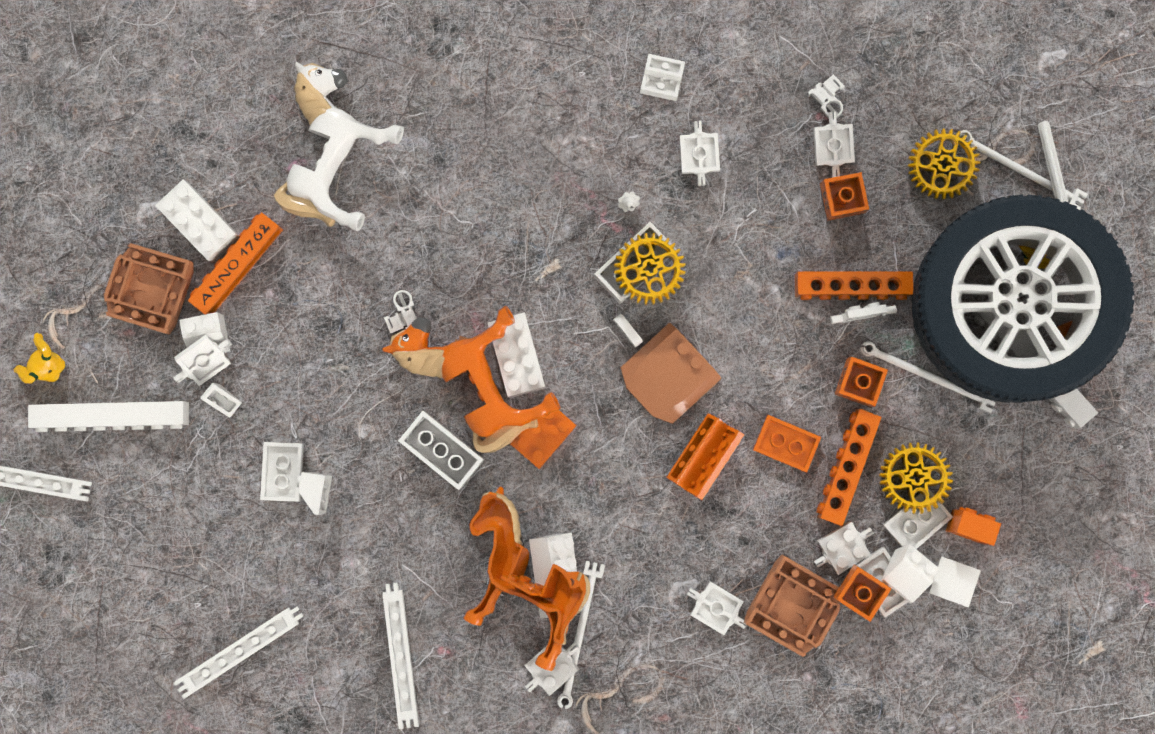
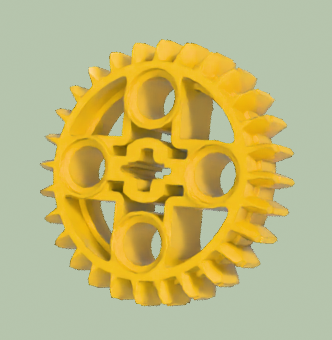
M945 128L942 129L941 134L936 129L934 130V136L928 132V139L926 140L924 137H921L922 144L918 142L914 144L918 149H911V153L915 155L908 157L909 160L913 161V163L907 165V167L913 168L908 174H914L915 176L911 179V182L917 180L918 183L915 187L922 186L921 193L927 190L928 197L935 193V199L939 197V194H942L943 200L946 199L947 194H949L950 198H953V192L959 196L961 195L960 189L966 192L968 190L966 184L969 186L973 185L970 179H977V176L973 173L980 171L979 168L975 167V165L981 163L980 161H975V158L980 154L973 153L977 146L970 147L973 140L966 142L967 135L960 138V131L953 135V129H950L948 134H946ZM939 141L936 153L924 151L928 145ZM944 141L952 143L953 147L951 150L944 148ZM958 145L964 149L968 159L956 156ZM927 156L929 158V165H922L920 157ZM943 160H945V163L949 165L946 166L944 169L942 168V165L939 164ZM959 163H965L967 165V172L963 173L959 171ZM920 170L932 172L930 184L922 177ZM951 175L964 177L957 185L948 188ZM936 178L944 180L942 188H938L935 185Z
M645 233L644 239H641L638 234L637 241L630 238L631 245L625 242L624 247L626 250L620 248L619 252L622 256H616L620 263H614V267L619 268V270L614 271V275H620V277L616 278L615 281H621L619 289L625 287L624 295L630 292V299L632 300L636 296L637 303L641 299H644L645 305L648 300H651L652 305H654L655 299L662 303L663 296L669 300L668 293L670 292L672 295H675L676 292L673 288L680 289L681 287L677 281H684L682 277H679L686 273L684 270H680V268L686 265L685 263H680L684 256L677 255L680 249L674 250L675 243L669 245V238L662 241L663 235L656 239L655 233L652 234L651 238H648V234ZM652 245L661 247L667 253L655 256ZM641 246L646 247L648 254L641 255L638 252V248ZM634 251L637 263L625 267L628 256ZM670 258L673 261V266L666 267L663 264V260ZM647 265L655 267L652 273L649 270L645 271ZM674 270L673 278L666 287L662 275ZM634 271L637 277L634 280H630L626 277V273ZM644 281L648 293L641 292L632 285ZM652 283H659L661 290L659 292L653 291L651 289Z
M917 442L915 448H913L912 443H909L907 449L902 444L901 451L895 448V455L892 453L888 454L891 460L884 459L883 462L887 466L880 467L885 473L879 474V477L884 478L879 484L886 486L881 491H888L885 498L892 497L890 504L892 505L897 502V509L904 506L905 513L909 508L912 514H915L916 509H919L920 514H923L924 508H926L927 512H931V505L937 509L938 504L936 502L943 504L944 500L941 497L948 498L949 494L945 490H952V487L947 484L953 482L952 479H948L953 472L946 471L950 464H943L947 458L940 459L941 452L935 455L933 453L935 447L927 450V444L920 448V443ZM908 455L916 456L917 463H910L907 459ZM922 455L931 459L936 466L924 467ZM903 457L904 470L891 472L895 463ZM931 472H938L940 480L932 479ZM914 474H916V477L921 478L917 483L915 479H910ZM891 477H899L901 484L894 485L891 482ZM940 485L937 493L929 499L928 486ZM908 489L909 501L901 498L896 491ZM921 493L924 496V501H916L914 494Z

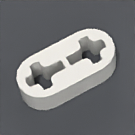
M621 313L613 319L635 348L643 342Z

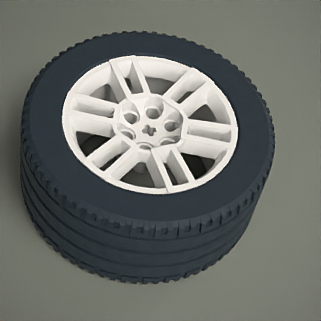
M1012 195L1007 198L993 199L990 202H985L968 210L948 225L938 236L922 260L915 278L912 295V317L918 340L927 357L936 366L938 371L956 386L973 395L999 402L1022 403L1046 400L1067 394L1092 380L1094 376H1097L1113 360L1114 356L1118 353V348H1121L1127 336L1125 333L1129 331L1132 318H1130L1134 311V300H1132L1134 284L1130 279L1132 273H1130L1129 264L1127 265L1125 262L1127 258L1124 256L1122 248L1117 246V240L1113 238L1111 233L1106 231L1107 228L1100 221H1095L1093 216L1086 213L1085 210H1079L1077 206L1069 204V202H1060V199L1048 196L1042 198V195ZM1009 245L1036 249L1027 266H1019ZM998 247L1008 266L1007 270L1003 271L990 249ZM1046 254L1052 259L1045 270L1041 271L1038 269V266ZM977 258L983 259L995 278L993 285L964 283L970 267ZM1059 266L1064 270L1071 284L1055 285L1052 277ZM1018 274H1023L1026 277L1025 284H1020L1017 281ZM1000 284H1005L1008 287L1007 294L999 292L998 287ZM1036 284H1041L1044 287L1045 291L1043 294H1038L1035 291ZM962 294L988 295L989 300L987 302H962L961 296ZM1018 294H1019L1021 297H1022V296H1025V298H1026V300H1024L1025 304H1024L1023 302H1020V303H1019V302L1017 301V298H1019ZM1059 295H1074L1075 302H1058L1057 297ZM1000 304H1005L1008 307L1007 314L999 312L998 307ZM1037 304H1041L1044 307L1042 315L1035 311ZM993 312L995 318L982 338L977 339L970 330L964 313ZM1054 312L1074 313L1071 327L1065 337L1062 336L1051 319ZM1018 314H1023L1026 317L1025 324L1022 325L1017 322ZM1002 326L1007 327V332L997 350L990 349L989 345ZM1041 326L1046 329L1057 346L1052 351H1049L1038 331V328ZM1020 330L1027 332L1038 352V356L1017 358L1007 355Z

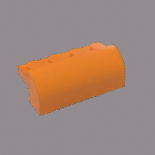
M708 413L666 478L696 498L703 500L721 470L729 461L730 456L740 444L744 434Z

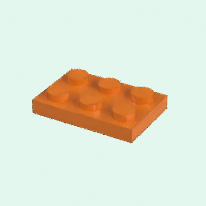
M559 410L549 413L545 418L537 419V428H529L522 431L510 444L538 469L543 466L577 426Z
M767 415L753 451L807 473L821 437Z

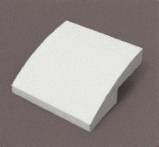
M648 54L640 93L677 101L685 62Z
M941 556L938 565L939 569L929 593L969 607L981 570Z

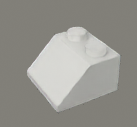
M215 312L179 320L182 337L187 348L204 335H207L217 345L228 338L224 315ZM230 346L223 353L230 352Z
M302 472L301 476L299 475L297 479L298 492L315 515L326 514L332 475Z
M909 544L895 549L881 580L911 604L933 583L939 568Z

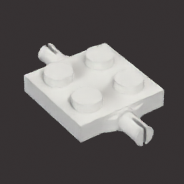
M829 112V124L823 127H814L813 131L816 166H832L833 178L840 176V165L855 162L853 124L837 123L836 112Z
M695 121V133L679 136L682 174L697 175L698 186H701V179L702 186H705V174L720 172L718 133L708 134L702 132V121H698V124Z
M879 302L870 303L862 309L858 305L849 307L841 315L830 316L831 324L873 318L880 315L885 316L897 313V308L895 305L886 307V304L880 305Z
M204 335L174 357L175 361L182 368V371L173 377L174 380L179 384V382L188 377L193 379L199 386L231 364L230 360L223 353L225 349L232 345L230 340L227 338L217 345L207 335Z
M848 521L843 526L817 540L822 549L823 556L814 561L816 567L819 568L828 562L836 574L839 575L854 564L870 556L871 554L865 545V539L874 534L872 529L869 527L860 533L856 530L853 523Z
M709 581L701 593L690 587V592H687L686 595L696 600L695 607L690 614L691 616L723 635L734 623L743 629L746 627L742 624L744 619L738 616L739 609L744 601Z
M574 642L568 649L562 648V652L556 659V666L553 671L545 670L535 664L537 657L546 649V647L543 648L524 665L533 677V680L525 685L526 689L529 688L528 691L531 692L539 685L549 696L552 695L580 670L572 659V655L580 649L579 646H576L577 644Z

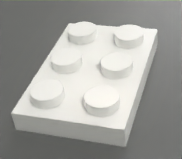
M264 442L260 500L300 502L301 495L298 492L297 479L302 473L304 444Z
M928 488L929 499H931L934 494ZM921 493L914 497L918 502L924 501V496ZM936 502L938 504L937 509L931 505V512H927L926 508H924L923 514H920L919 509H916L915 514H912L910 508L905 513L903 506L883 526L901 547L910 544L917 549L951 520L953 516L939 502Z
M881 547L856 565L883 582L881 579L888 567L891 556L885 547ZM891 589L878 610L886 618L908 603V601Z

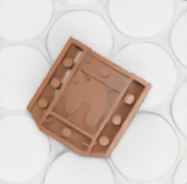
M130 243L126 252L116 258L104 293V301L107 302L108 309L106 316L170 335L177 325L194 273L193 262Z
M668 323L621 367L626 389L652 417L671 424L722 379L707 360L671 323Z
M781 555L774 562L747 610L744 623L804 657L808 651L821 645L838 615L840 604L833 596L839 587L788 557Z

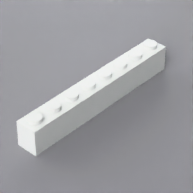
M1000 304L998 307L999 312L1007 314L1008 311ZM993 312L972 313L975 316V322L979 326H984L986 330L995 318ZM1002 326L993 341L996 340L1000 344L1007 332V327ZM1020 330L1007 355L1009 354L1010 357L1017 358L1038 356V352L1027 332ZM1078 389L1049 399L1052 403L1051 407L1065 417V423L1071 428H1082L1098 414Z
M185 401L28 405V428H35V432H48V428H55V432H67V428H74V431H86V427H93V431H106V427H113L112 430H125L126 426H132V430H144V426H151V429H163V426L169 425L170 429H182V425H189V402Z

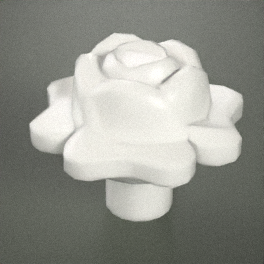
M625 192L618 199V207L623 209L624 212L628 210L633 211L635 207L640 205V197L635 195L634 192Z

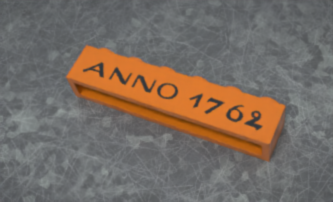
M262 212L254 216L249 228L244 229L240 233L239 240L229 246L224 258L219 259L215 263L214 270L204 276L202 279L203 283L199 288H195L190 293L188 301L204 315L216 312L283 231L280 226Z

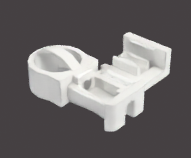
M833 74L823 83V87H821L822 83L815 85V88L809 91L808 97L812 95L822 105L820 110L827 118H829L826 107L831 112H836L830 104H838L841 111L839 113L836 112L837 119L842 115L843 104L835 97V92L839 89L843 91L845 86Z
M400 290L393 297V303L397 311H401V313H395L396 315L393 317H384L390 334L403 329V326L406 325L405 329H407L417 319L412 309L414 306L412 296L408 291ZM402 293H406L409 296L408 305H406ZM397 295L399 296L403 307H400L396 303Z

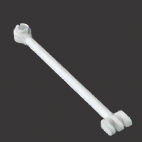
M960 131L959 137L967 135L966 142L973 140L970 147L977 146V151L1053 191L1051 181L975 141L969 131ZM1078 188L1073 193L1066 190L1069 204L1077 206V209L1080 210L1081 207L1075 203L1083 205V199H1086L1088 194Z
M867 341L861 344V346H864L860 347V353L863 356L880 358L980 402L978 409L992 413L993 409L986 407V405L995 406L994 401L973 395L947 379L880 351L873 342ZM867 345L871 346V352L866 351L865 347Z
M586 561L583 574L589 575L590 594L580 613L574 640L577 644L576 646H579L580 649L596 577H603L605 567L604 564H601L600 571H596L597 563L594 562L592 570L588 569L590 561ZM580 649L572 655L573 662L576 665L578 663ZM575 674L565 682L563 693L558 696L557 702L560 708L564 705L561 702L563 698L569 700V703L565 705V709L572 706L571 690Z

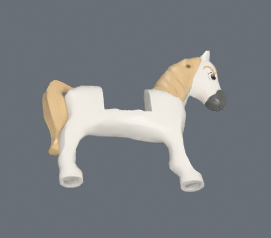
M296 62L295 66L298 71L294 86L296 102L309 122V132L327 138L329 141L324 145L322 157L317 161L315 171L296 164L292 165L287 182L274 194L275 200L283 210L291 214L320 219L329 227H332L336 221L340 225L359 231L364 224L365 214L361 212L347 213L339 209L331 201L329 187L333 177L351 149L355 139L365 138L377 145L386 141L398 144L403 137L404 127L395 124L385 129H379L356 121L345 111L336 108L326 97L330 92L343 88L347 83L346 74L342 70L326 69L314 63L303 66Z

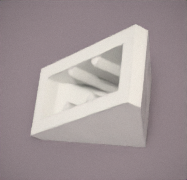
M212 383L200 397L229 418L242 404L228 390L216 383Z

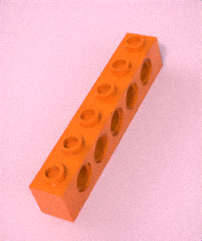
M798 271L795 274V297H800V300H812V297H819V300H831V297H838V300H850V297H858V300H869V297H877V300H888V297H896V300H907V297L913 295V271ZM812 282H817L819 284V291H815L812 289ZM831 282H836L838 284V291H834L831 289ZM850 282L857 284V291L850 288ZM869 282L876 284V291L869 288ZM888 282L895 284V291L888 288Z
M856 409L855 412L851 413L849 430L846 429L842 437L844 444L842 448L838 449L836 466H832L829 474L831 477L830 483L826 484L823 490L825 497L823 502L818 504L816 513H818L817 518L843 526L882 418L881 416L862 409ZM859 425H861L864 428V434L862 436L858 435L856 432V428ZM852 443H855L858 446V451L856 454H853L850 451V445ZM846 461L850 462L852 466L849 472H846L843 468ZM840 479L845 482L843 490L837 488V482ZM834 497L839 501L836 508H832L830 505V501Z

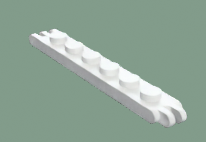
M0 465V486L82 501L89 500V497L82 496V493L90 494V489H85L83 486H92V482Z
M398 582L393 583L394 591H391L390 584H386V592H383V602L398 727L403 729V721H406V727L411 728V720H414V727H419L403 590H399Z
M298 606L292 610L288 607L173 682L175 686L181 682L183 683V686L177 689L179 693L187 689L188 692L184 693L182 698L185 699L297 626L299 624L297 620L303 617L302 613L296 617L293 615L300 610Z

